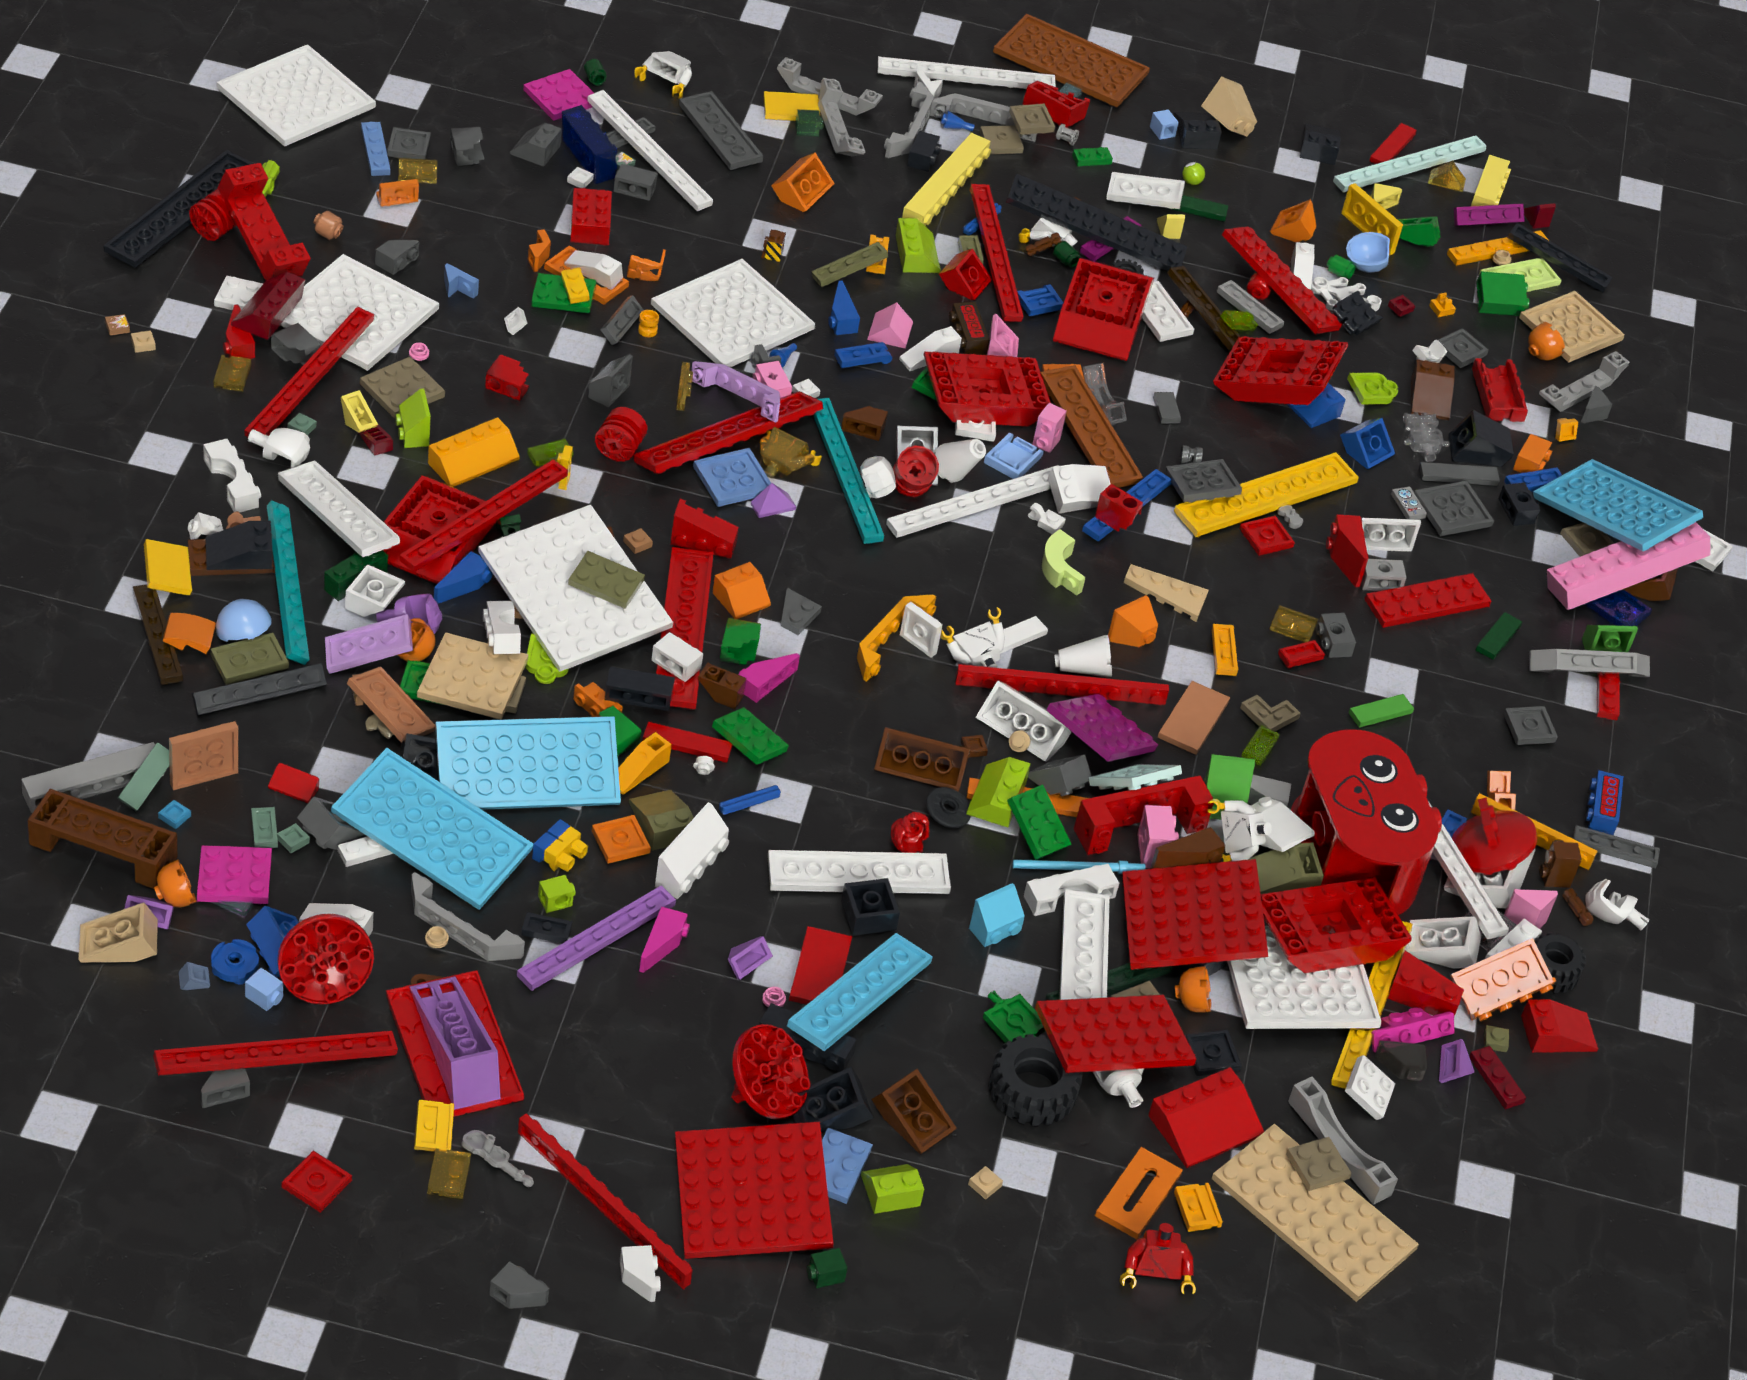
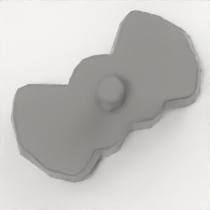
M1285 505L1278 509V515L1284 516V520L1289 523L1290 528L1297 529L1302 526L1303 518L1295 512V509H1292V506Z

